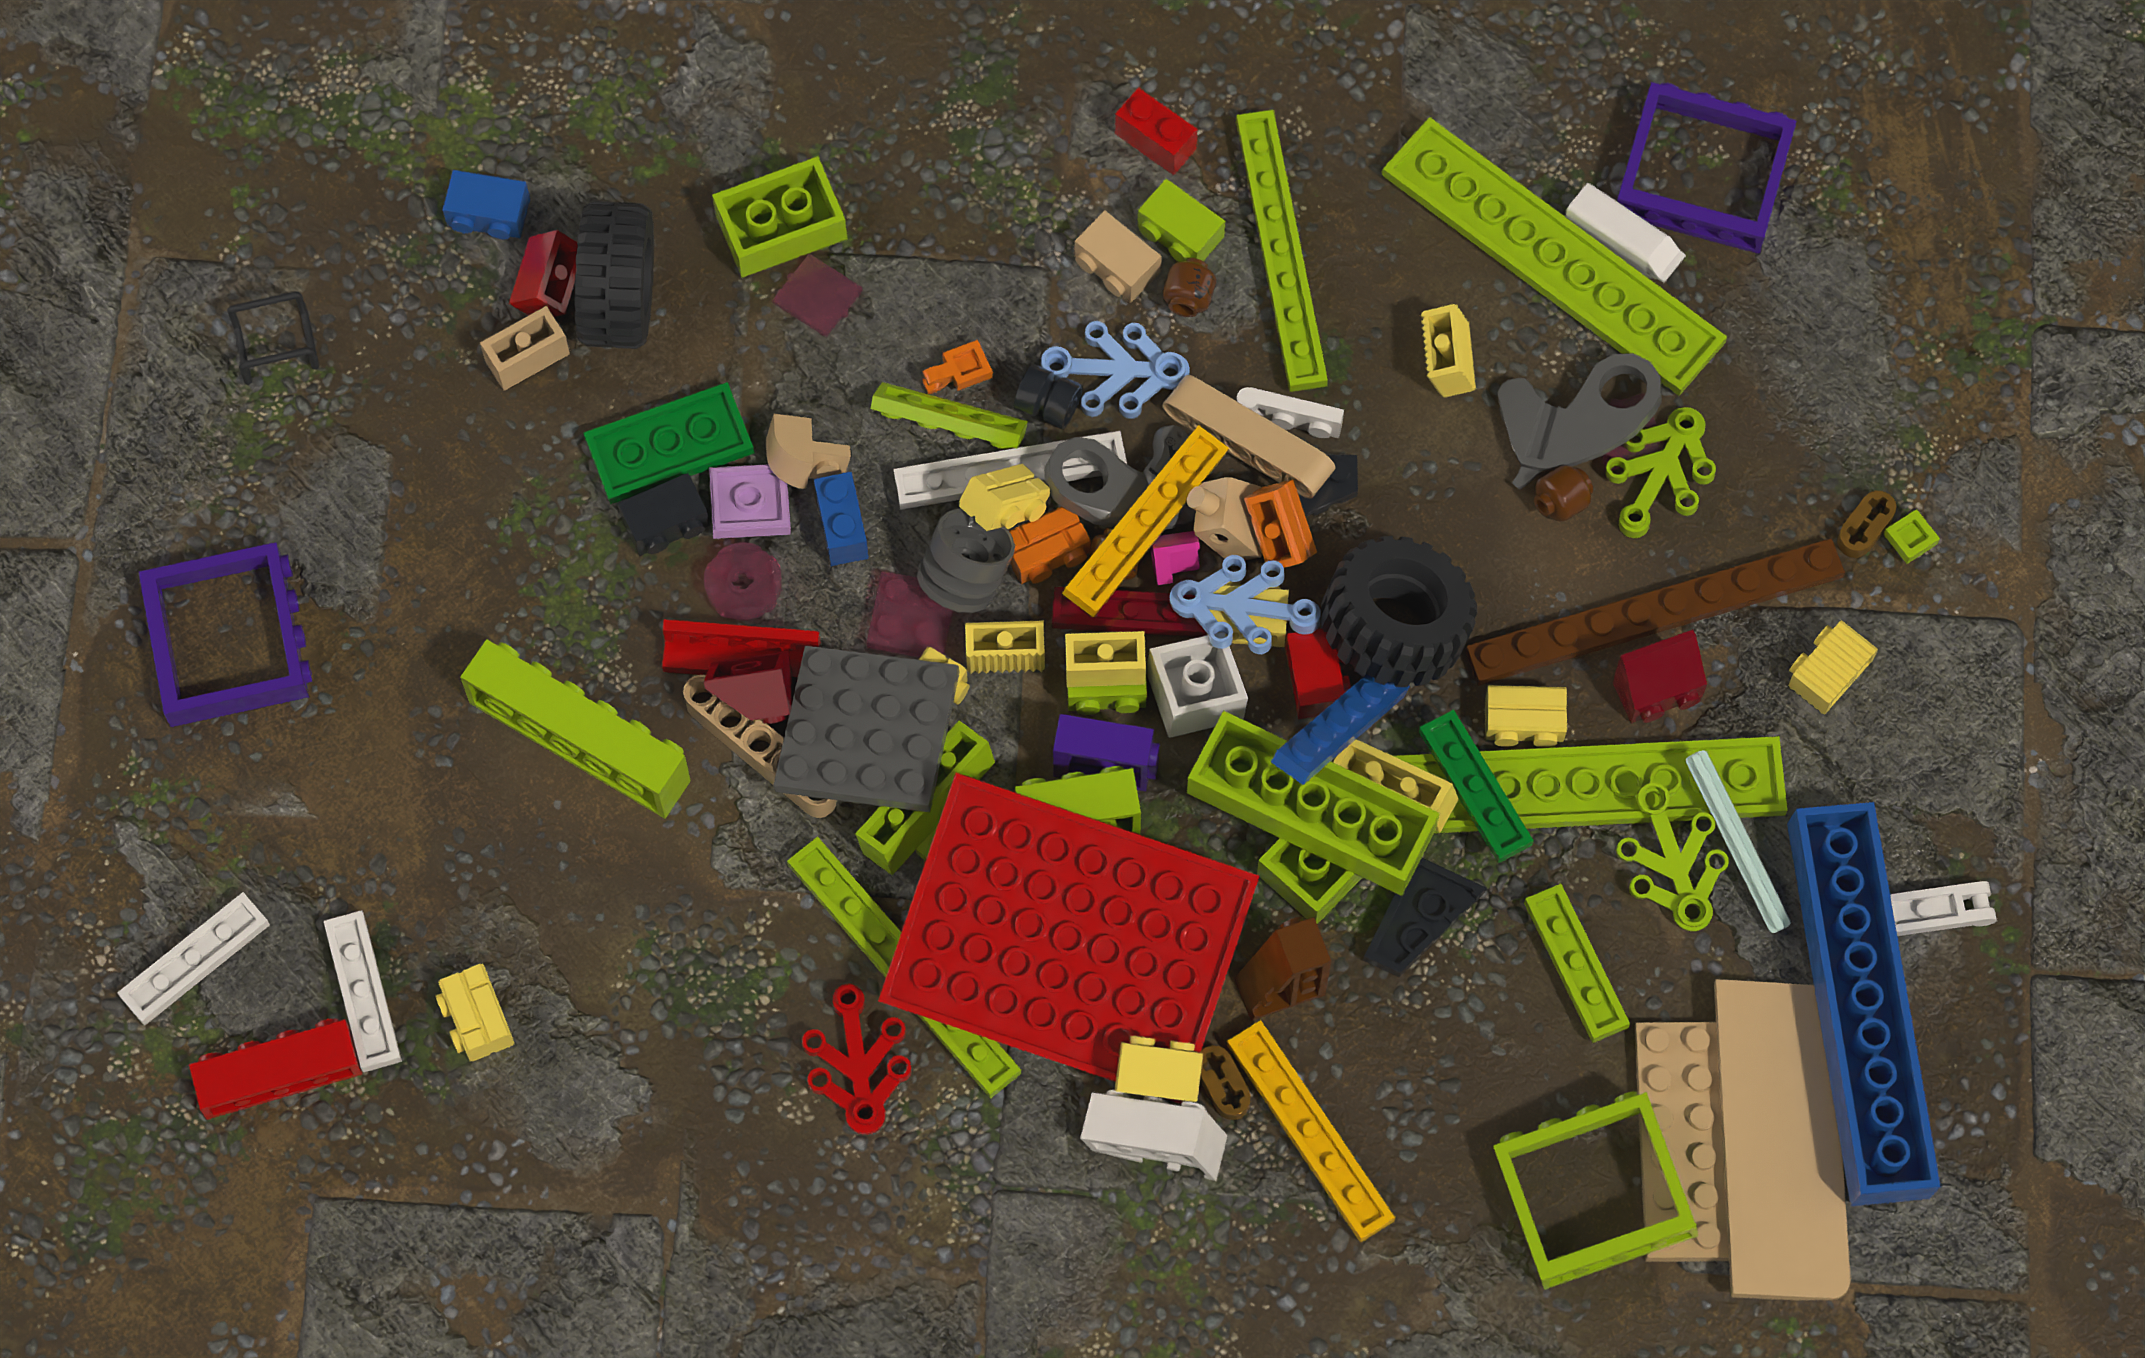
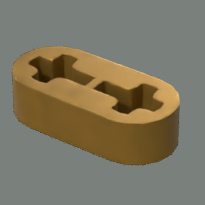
M1884 491L1868 493L1849 516L1837 538L1838 547L1844 555L1851 558L1864 556L1890 525L1896 512V503L1890 494ZM1878 504L1885 507L1883 513H1879L1873 521L1868 519L1872 507H1876ZM1861 527L1865 529L1861 542L1858 541L1855 545L1849 542L1851 535H1855Z
M1212 1045L1204 1048L1200 1052L1203 1053L1200 1081L1215 1110L1221 1117L1228 1120L1242 1118L1249 1110L1251 1095L1231 1055L1220 1046ZM1212 1057L1216 1062L1220 1060L1224 1062L1221 1064L1220 1069L1223 1076L1222 1079L1219 1080L1212 1069L1205 1071L1207 1058ZM1228 1086L1233 1096H1242L1239 1100V1108L1234 1109L1231 1104L1223 1105L1226 1099L1223 1087Z

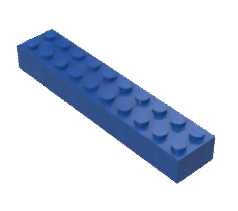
M1870 802L1798 808L1787 823L1850 1205L1859 1206L1930 1199L1941 1186L1875 804Z

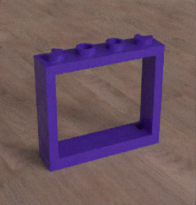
M1651 82L1617 202L1653 226L1760 254L1797 120L1790 119L1780 112L1767 113L1752 109L1751 106L1742 102L1730 103L1718 100L1708 93H1692L1680 90L1677 86L1670 83L1658 84ZM1656 108L1779 141L1757 222L1633 189Z
M277 542L139 571L163 712L170 727L309 697L307 683L313 682L309 660L302 661L300 648L306 647V640L302 624L295 625L293 615L295 612H300L295 589L289 590L287 578L293 577V572L288 554H281ZM269 567L290 676L182 699L162 589Z

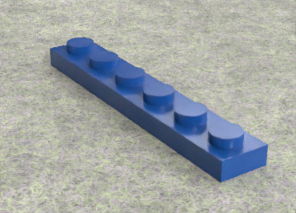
M1366 674L1280 747L1271 762L1304 785L1401 701L1410 686L1395 687L1392 682H1387L1385 685L1374 682L1375 678Z

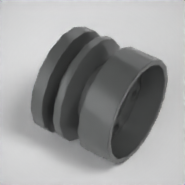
M962 509L947 512L940 518L933 533L930 546L926 549L924 558L919 565L917 578L920 587L930 599L942 607L966 613L984 610L992 603L996 590L1000 586L1001 577L1006 573L1014 555L1015 543L1011 533L1005 527L986 531L975 521V516L970 517Z

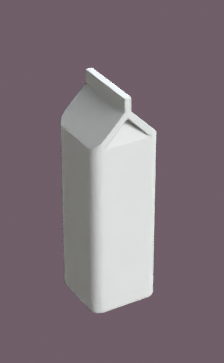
M1590 183L1584 186L1567 208L1565 215L1567 219L1647 278L1659 279L1665 283L1686 256V254L1679 250L1671 237Z

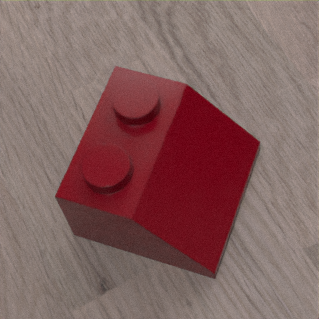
M1693 629L1620 656L1613 685L1630 723L1643 720L1644 723L1652 722L1665 714L1664 711L1679 707L1680 710L1688 709L1701 701L1700 698L1704 695L1707 681L1697 637Z
M788 651L712 662L704 679V686L707 691L749 720L761 719L762 723L770 724L780 722L785 719V715H790L795 685Z

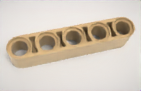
M1186 375L1162 405L1165 412L1173 420L1191 431H1194L1198 425L1225 444L1229 448L1228 453L1280 483L1293 479L1298 494L1305 498H1313L1335 470L1333 461L1319 449L1192 375Z
M697 675L690 678L686 682L683 691L688 713L774 785L784 738L768 724L762 723L761 719L749 720L707 691L704 686L706 675ZM706 692L712 695L711 699L706 703L701 704L693 701L694 696L698 693ZM734 716L741 719L740 723L732 728L721 724L727 717ZM756 741H766L770 744L768 749L762 752H755L750 749ZM783 793L812 817H826L836 807L837 800L823 799L821 801H813L808 796Z

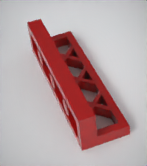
M664 619L663 635L665 645L662 669L663 672L706 675L712 662L788 651L793 680L797 682L805 646L822 648L819 631Z

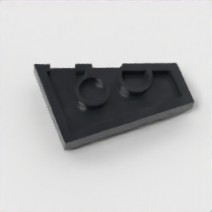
M1421 858L1403 895L1395 893L1363 961L1400 978L1486 892L1487 887Z

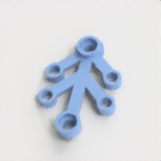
M1093 321L1086 326L1085 340L1092 347H1100L1112 360L1071 358L1066 349L1058 346L1047 349L1041 358V367L1054 372L1055 380L1062 376L1066 378L1069 374L1111 376L1094 391H1088L1082 396L1081 409L1085 415L1090 417L1100 415L1104 409V403L1135 377L1149 378L1134 393H1125L1119 400L1121 415L1128 419L1136 418L1140 415L1142 405L1162 388L1175 389L1186 375H1189L1190 371L1189 364L1183 356L1175 352L1164 353L1146 335L1145 328L1138 323H1130L1124 328L1123 342L1128 348L1139 349L1150 362L1135 361L1108 333L1107 326L1100 321ZM1093 330H1100L1103 336L1093 338L1090 333ZM1131 332H1138L1141 337L1138 340H1131L1127 335ZM1060 363L1063 365V369L1053 371L1050 369V365ZM1172 368L1177 371V374L1175 376H1166L1164 371ZM1094 399L1099 402V405L1095 408H1090L1086 405V402ZM1128 401H1133L1137 404V407L1129 410L1124 407V404Z
M1238 555L1226 557L1222 563V569L1201 582L1184 580L1177 583L1170 592V604L1173 610L1182 617L1195 618L1209 635L1210 643L1219 649H1224L1231 645L1233 629L1226 622H1218L1210 610L1223 611L1247 639L1249 649L1255 654H1264L1270 650L1272 636L1268 629L1257 627L1248 615L1288 620L1291 628L1299 634L1313 633L1320 625V608L1311 600L1301 599L1294 604H1285L1252 599L1269 587H1277L1283 583L1284 567L1280 562L1274 560L1265 562L1261 567V574L1227 595L1214 594V592L1230 581L1238 582L1244 578L1246 563ZM1232 565H1236L1241 569L1239 571L1232 572L1229 571L1227 568H1229ZM1269 571H1276L1279 573V575L1276 577H1269L1266 575V573ZM1185 595L1196 596L1190 600L1183 598ZM1309 611L1311 614L1302 616L1298 612ZM1224 632L1228 636L1220 639L1215 637V634ZM1262 637L1266 639V642L1257 644L1253 640Z

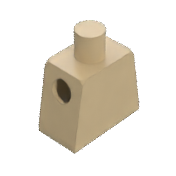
M1231 477L1203 482L1200 486L1194 487L1188 494L1187 504L1196 510L1194 522L1195 535L1224 559L1231 555H1238L1244 561L1261 558L1262 551L1251 521L1252 515L1248 512L1244 498L1262 487Z

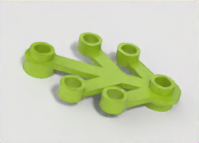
M1688 407L1679 408L1670 414L1667 423L1645 430L1641 429L1636 435L1641 438L1639 443L1627 441L1623 444L1625 449L1630 452H1640L1647 444L1669 439L1664 450L1627 461L1621 457H1614L1608 461L1606 477L1609 481L1616 484L1626 481L1628 477L1652 470L1635 503L1626 506L1620 513L1619 528L1625 536L1640 538L1648 532L1650 526V514L1648 511L1667 476L1676 497L1675 508L1677 512L1684 516H1690L1697 511L1699 497L1696 492L1689 489L1678 459L1685 445L1693 463L1692 477L1695 482L1705 485L1714 480L1716 466L1712 460L1707 459L1700 441L1705 432V420L1697 410ZM1681 421H1689L1693 426L1691 428H1683L1679 423ZM1619 466L1624 469V472L1617 475L1611 469ZM1701 467H1706L1711 473L1703 476L1697 470ZM1684 498L1691 499L1694 504L1690 507H1685L1680 503V501ZM1630 514H1638L1642 519L1638 522H1633L1628 516Z
M1648 783L1638 792L1637 805L1643 813L1650 815L1664 857L1641 847L1639 842L1631 837H1626L1617 844L1616 854L1624 862L1635 861L1672 879L1678 894L1676 895L1655 886L1652 879L1646 875H1638L1629 884V891L1634 898H1647L1672 910L1673 918L1679 927L1686 931H1699L1711 921L1713 909L1708 897L1719 874L1728 867L1729 858L1722 850L1715 849L1710 851L1704 858L1705 871L1695 889H1693L1688 874L1706 836L1710 835L1715 829V819L1707 812L1696 814L1691 820V832L1680 853L1665 811L1670 802L1669 792L1660 783ZM1648 793L1658 795L1660 799L1658 806L1650 807L1647 805L1645 797ZM1704 817L1710 822L1708 831L1702 832L1697 829L1696 821L1698 818ZM1624 843L1634 845L1636 850L1634 856L1627 857L1623 855L1621 847ZM1712 855L1722 857V868L1714 869L1710 866L1709 859ZM1644 880L1647 882L1649 890L1646 894L1636 892L1634 888L1636 881ZM1687 905L1698 907V918L1690 919L1686 916L1685 908Z

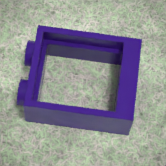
M1060 714L1053 748V777L1061 778L1066 774L1082 772L1085 776L1099 774L1101 770L1108 767L1121 766L1124 770L1133 768L1137 790L1146 792L1148 779L1156 780L1160 744L1153 743L1154 729Z

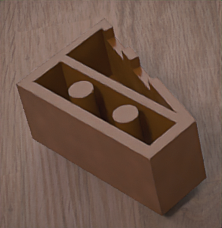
M1296 917L1280 925L1281 929L1276 930L1234 978L1251 1021L1326 995L1331 959L1314 917L1303 920L1302 917Z

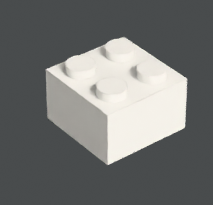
M1224 632L1216 633L1215 637L1222 639L1226 635ZM1209 635L1149 650L1146 674L1169 738L1215 727L1223 711L1240 719L1244 718L1248 696L1230 646L1224 649L1216 648L1210 643Z

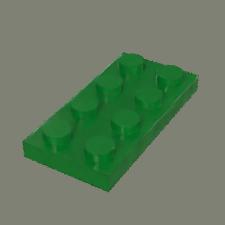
M728 382L584 432L587 446L610 504L638 495L686 473L692 476L707 471L709 468L718 467L754 454L752 442Z

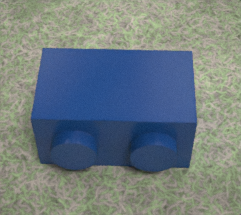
M453 170L443 207L447 227H451L461 233H471L472 231L484 232L497 239H508L509 237L521 239L530 202L527 183Z
M852 472L814 479L816 499L831 566L869 559L867 540Z

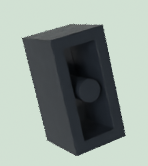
M689 473L618 503L621 519L639 556L646 553H659L665 550L669 543L681 538H694L701 534L706 527L710 526L707 510Z

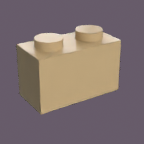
M1106 211L1075 240V260L1085 272L1089 274L1094 272L1104 280L1105 287L1117 297L1122 295L1129 302H1132L1161 272V255Z
M547 306L480 342L485 362L504 391L570 354L566 336Z

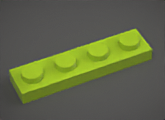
M882 382L874 393L870 408L880 411L887 418H905L916 421L918 425L927 429L942 428L950 430L958 437L964 439H983L990 441L993 446L1001 449H1017L1025 436L1028 421L885 382Z
M1562 884L1525 898L1524 904L1592 1043L1629 1028L1630 1022Z

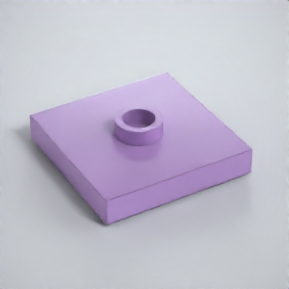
M769 464L709 468L714 539L791 535L788 485L773 473Z

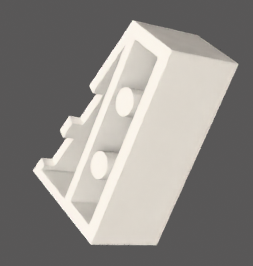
M1108 1090L1106 1095L1092 1093L1080 1139L1095 1152L1142 1163L1143 1158L1168 1162L1167 1169L1177 1172L1180 1171L1181 1165L1201 1169L1205 1173L1204 1178L1216 1181L1228 1135L1205 1111V1107L1200 1104L1184 1101L1181 1106L1168 1104L1166 1100L1159 1097L1145 1096L1144 1100L1131 1099L1126 1093Z

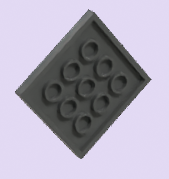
M805 646L775 776V792L930 812L960 673L959 666Z

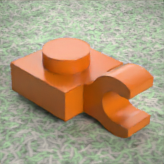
M975 340L943 352L942 360L944 364L924 370L923 375L925 379H922V382L928 394L940 391L951 382L954 383L956 390L959 391L991 379L993 371L979 341Z

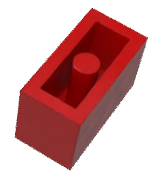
M1139 87L1115 113V134L1173 176L1197 149L1198 129Z
M558 230L529 237L509 304L527 315H531L545 306L548 307L553 317L564 315L575 283L577 242Z
M1317 629L1310 634L1295 632L1286 635L1285 650L1298 719L1317 717L1351 688L1349 676H1342L1340 663L1343 662L1337 656L1339 651L1337 648H1331L1326 639L1328 632H1324L1323 629Z

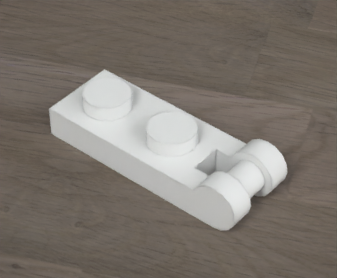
M1251 387L1243 388L1237 394V402L1285 430L1297 428L1306 430L1318 438L1325 439L1330 436L1339 438L1343 423V409Z
M1980 881L1890 894L1897 936L1973 925L1986 926L1997 921L1995 909L1990 908L1988 897L1991 895L1989 882ZM1963 900H1972L1974 909L1965 911Z

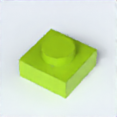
M1917 509L1888 527L1884 532V536L1906 564L1938 545L1940 540Z

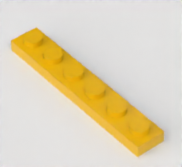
M1198 425L1066 586L1062 594L1094 617L1187 503L1189 492L1204 482L1226 455L1229 448Z
M1261 1020L1228 1040V1048L1360 1243L1393 1223L1395 1220L1394 1215Z

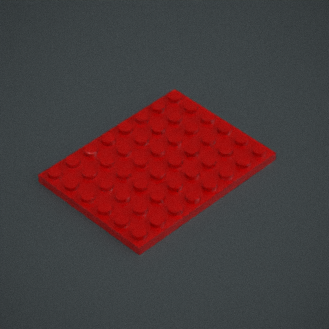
M955 773L878 1001L1116 1082L1121 1042L1130 1043L1131 1036L1155 1039L1154 1047L1170 1049L1171 1041L1195 1044L1194 1052H1201L1259 875ZM1165 1098L1180 1104L1184 1102V1100Z

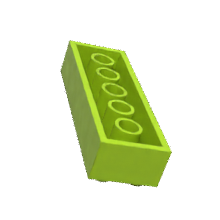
M486 639L460 677L469 703L666 819L691 782L686 758L683 755L684 750L671 740L664 739L661 742L650 735L651 731L642 723L633 719L627 722L617 716L618 712L608 703L602 700H598L595 703L584 696L585 692L574 683L565 681L562 684L552 678V673L540 663L533 661L530 665L518 658L519 653L511 646L503 642L496 645Z
M1223 711L1188 777L1187 794L1402 896L1437 828L1440 813L1331 761L1302 785L1271 762L1277 750L1288 742L1287 740Z

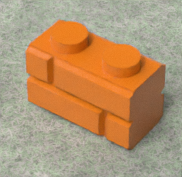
M1293 479L1259 488L1244 498L1248 512L1252 515L1251 521L1265 562L1271 560L1278 561L1285 568L1300 564L1307 560L1308 557L1317 553Z
M1062 506L1042 515L1034 522L1029 521L1009 530L1015 543L1014 555L1010 564L1021 584L1030 580L1033 584L1040 583L1052 575V570L1064 564L1068 568L1074 567L1082 563L1087 558L1086 554L1090 553L1091 541L1078 515L1066 510Z

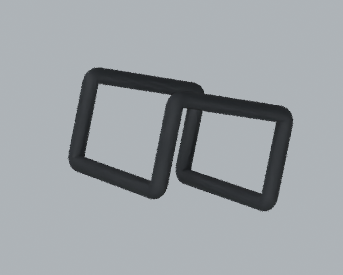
M294 291L232 305L227 309L234 329L241 362L239 370L246 385L252 383L250 368L308 355L312 368L314 370L319 368L309 314L300 292ZM296 299L308 347L248 360L241 325L235 312Z

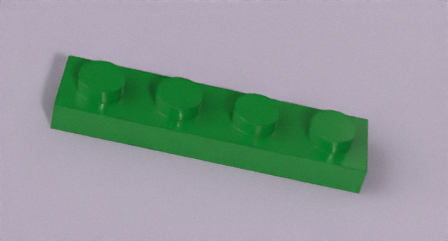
M1454 709L1421 726L1419 734L1448 782L1453 784L1459 800L1496 861L1500 863L1532 846L1533 838Z

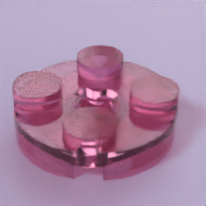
M742 542L728 545L718 552V556L705 569L704 585L709 602L716 608L720 616L736 620H750L771 612L776 607L777 599L782 590V576L779 564L772 555L770 556L767 552L761 550L760 546ZM745 573L748 579H754L753 584L748 585L747 589H740L739 586H734L732 582L738 581L739 574Z

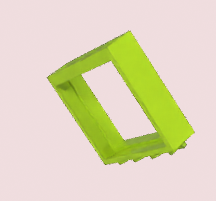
M1635 1091L1622 1094L1615 1098L1614 1104L1602 1108L1599 1105L1587 1106L1580 1109L1576 1113V1117L1561 1121L1560 1118L1547 1120L1538 1126L1539 1130L1523 1135V1132H1513L1502 1137L1499 1144L1493 1145L1544 1290L1698 1237L1694 1217L1647 1092L1639 1095ZM1641 1114L1679 1216L1547 1261L1511 1159Z

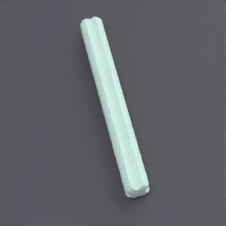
M1701 750L1686 758V764L1715 819L1718 829L1768 930L1771 933H1776L1791 924V920L1707 751Z

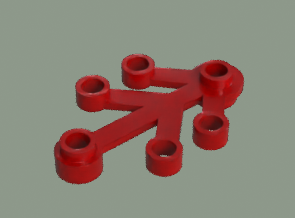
M844 984L835 990L832 1001L835 1012L843 1017L849 1058L828 1044L825 1035L816 1029L809 1030L803 1035L802 1045L808 1055L818 1056L852 1080L855 1096L833 1083L831 1074L824 1068L813 1069L809 1073L807 1080L808 1086L813 1093L823 1094L846 1111L847 1124L854 1132L869 1135L877 1132L885 1122L886 1112L883 1106L900 1082L906 1081L911 1076L910 1061L901 1055L894 1056L887 1064L888 1074L874 1091L870 1093L869 1077L891 1048L903 1041L906 1029L901 1019L896 1017L886 1019L881 1027L882 1034L865 1055L859 1015L865 1007L864 994L858 986ZM846 993H851L855 995L856 999L852 1004H844L841 1001V997ZM891 1025H897L901 1028V1032L897 1036H889L886 1030ZM813 1037H817L822 1041L821 1045L815 1049L807 1046L808 1040ZM902 1063L907 1067L905 1073L897 1075L893 1073L892 1068L895 1064ZM816 1076H825L827 1083L822 1087L815 1086L812 1081ZM865 1107L870 1108L873 1111V1115L869 1119H861L858 1116L859 1110Z

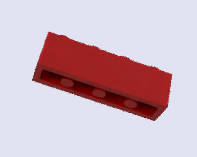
M337 1018L322 1020L315 1025V1028L303 1032L299 1030L284 1031L278 1034L275 1040L265 1043L260 1041L246 1042L238 1046L237 1051L222 1055L220 1052L208 1053L199 1057L198 1062L189 1064L199 1107L207 1120L363 1075L351 1029L346 1019L339 1021Z

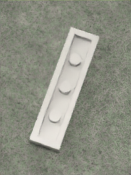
M242 892L117 992V994L145 1026L270 924L244 892Z
M363 911L325 920L324 925L363 1073L402 1062Z

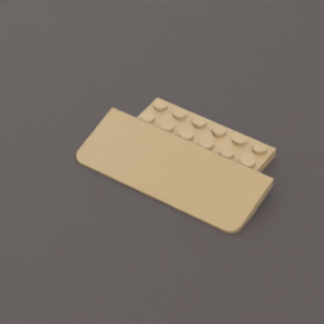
M1716 979L1714 982L1716 1022L1636 1023L1634 1027L1638 1095L1645 1092L1648 1094L1698 1230V1237L1646 1254V1262L1729 1261L1731 1297L1779 1300L1839 1299L1847 1292L1850 1286L1843 1157L1814 985ZM1639 1114L1645 1228L1679 1215L1643 1118Z

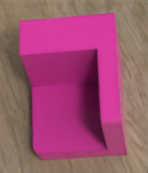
M1194 531L1161 535L1150 547L1153 574L1158 585L1173 583L1172 573L1198 570L1200 567L1198 556L1200 545Z

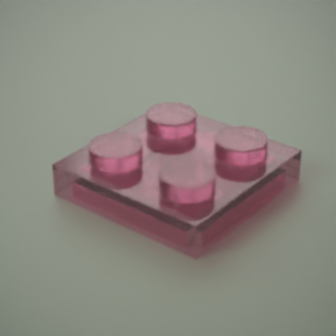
M882 571L866 642L867 648L921 657L925 649L931 647L945 655L954 610L942 607L930 599L920 587L917 577Z

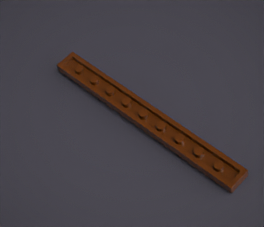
M1831 538L1468 645L1466 647V654L1477 685L1480 686L1842 579L1845 571Z

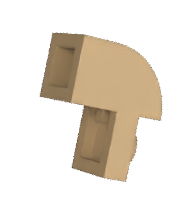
M773 414L766 437V454L769 467L779 479L791 486L806 489L809 478L816 479L846 473L851 458L849 445L812 441L811 418Z

